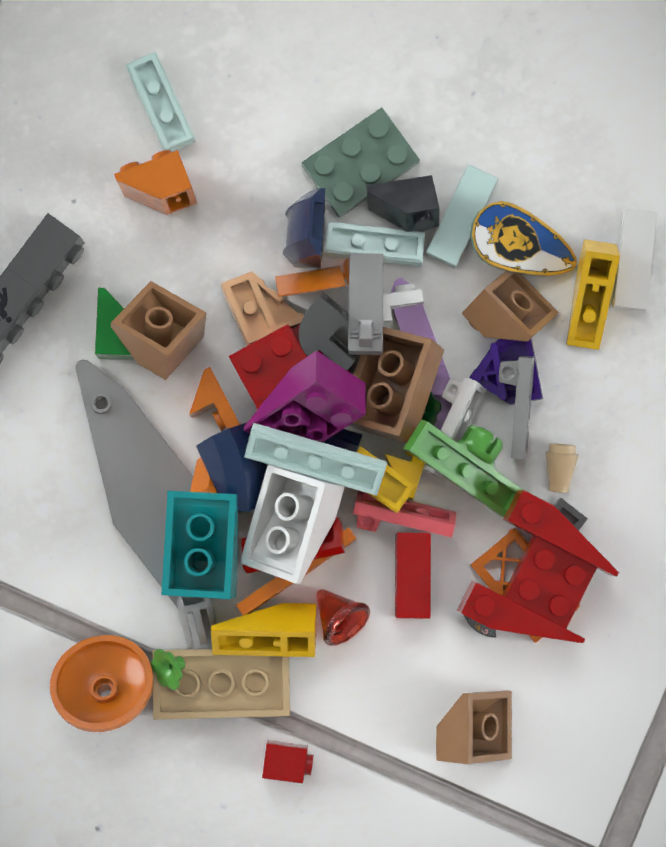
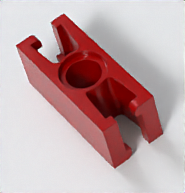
M395 533V618L431 619V533Z

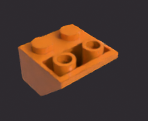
M170 150L160 151L151 157L152 160L139 164V162L128 163L120 168V172L114 174L124 197L165 215L197 204L178 150L174 152Z

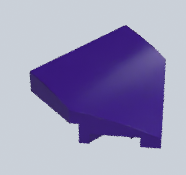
M532 338L529 341L498 339L495 343L491 344L489 351L469 378L477 381L485 389L509 405H515L516 386L499 382L500 363L502 361H516L520 356L535 357ZM536 357L534 360L531 401L544 399Z

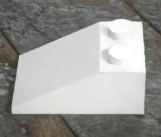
M268 464L240 563L300 584L336 519L345 486Z

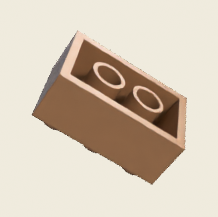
M383 327L382 355H360L354 376L365 383L366 415L349 426L407 443L422 419L445 350L433 339Z

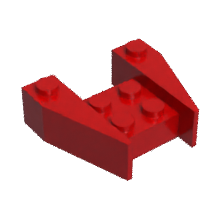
M518 490L503 521L527 532L532 537L503 594L500 595L472 580L457 611L490 629L584 643L585 638L571 632L567 627L596 569L615 577L618 576L619 572L554 505L525 490Z

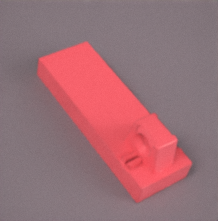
M359 490L353 514L357 515L356 527L376 532L380 521H385L452 538L456 523V512L409 500H406L396 514L372 496Z

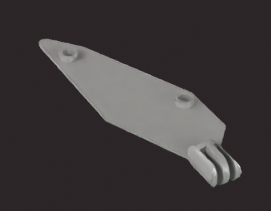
M80 360L75 368L113 525L162 587L167 490L190 492L193 475L124 387L88 360ZM100 399L108 402L107 407L104 409L96 408L95 404ZM168 596L178 608L187 649L194 647L187 614L193 613L200 645L208 644L200 611L206 610L211 630V625L217 624L211 603L212 598Z

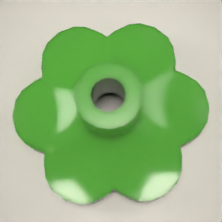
M162 649L155 650L151 667L157 674L158 682L163 687L168 686L171 690L178 689L180 687L179 680L182 679L181 669L185 668L184 659L181 656L174 657L171 652H165Z

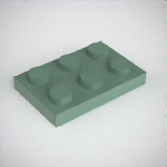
M381 107L308 157L301 164L316 187L325 188V199L340 218L367 199L366 186L392 182L419 164L420 159Z

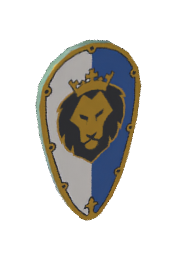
M498 201L487 204L477 212L471 223L470 238L473 249L482 261L492 267L520 274L551 276L572 271L577 265L575 254L561 235L532 213L513 203Z

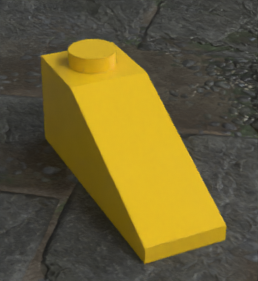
M583 240L575 280L566 345L600 349L620 259L617 244Z
M281 603L211 625L213 655L315 657L317 604Z

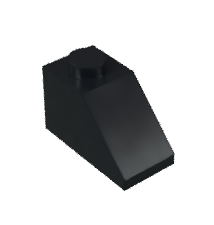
M432 175L366 186L368 210L404 231H426L433 227H439V203Z

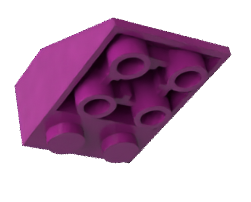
M316 350L288 371L246 423L244 431L250 434L253 423L318 442H324L366 415L365 383Z

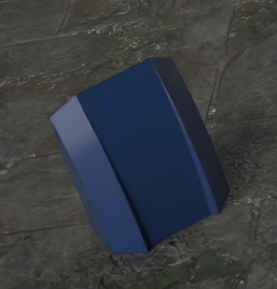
M318 188L306 193L286 210L285 215L288 218L286 247L282 254L294 267L321 269L325 188Z
M243 423L209 437L196 445V448L217 493L237 494L238 511L249 512L256 507L268 464L244 457L250 434L244 431L246 423Z

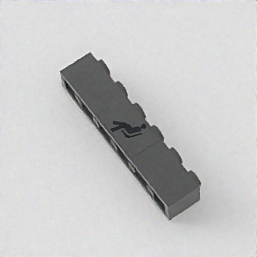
M49 213L43 218L0 275V364L4 359L3 351L10 343L13 345L19 340L24 332L22 326L29 317L34 318L40 312L44 305L43 298L49 290L54 291L58 288L64 279L62 274L70 263L72 265L75 264L84 252L82 246L85 242L81 236Z

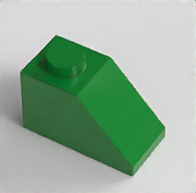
M98 287L95 355L99 359L135 360L111 328V322L124 308L105 288Z

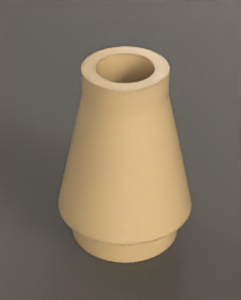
M550 443L549 451H545L549 491L569 493V485L579 454H576V446Z

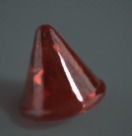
M325 589L317 591L316 599L325 644L329 646L343 644L363 629L370 617V608L366 603L354 601Z

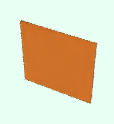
M340 266L275 276L278 297L346 286Z

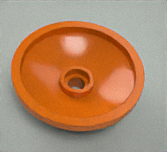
M114 635L90 637L69 648L56 663L50 679L51 699L58 714L71 726L88 732L111 731L131 722L147 705L154 684L152 667L144 651L126 638ZM105 690L111 691L108 696H100Z

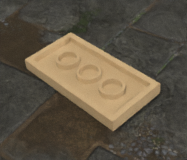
M212 649L164 650L165 652H171L174 657L181 656L185 661V668L181 669L182 679L179 680L180 687L176 690H171L168 686L163 687L158 682L157 674L153 671V720L290 716L289 657L213 655ZM152 650V660L154 659L155 650Z

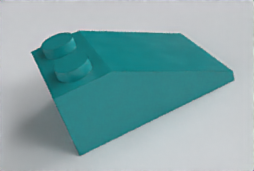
M167 490L161 595L216 599L235 598L238 574L237 494Z

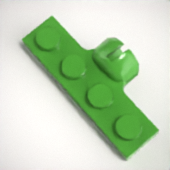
M421 419L403 448L502 518H504L516 492L523 490L494 468L495 460L503 449V443L498 437L494 440L493 434L484 428L471 425L467 428L462 438L456 442L428 421Z

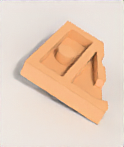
M252 271L221 283L220 287L246 346L289 324L290 328H294L301 323L304 317L301 312L297 313L284 302L283 297H278V293L275 290L269 289L264 281Z

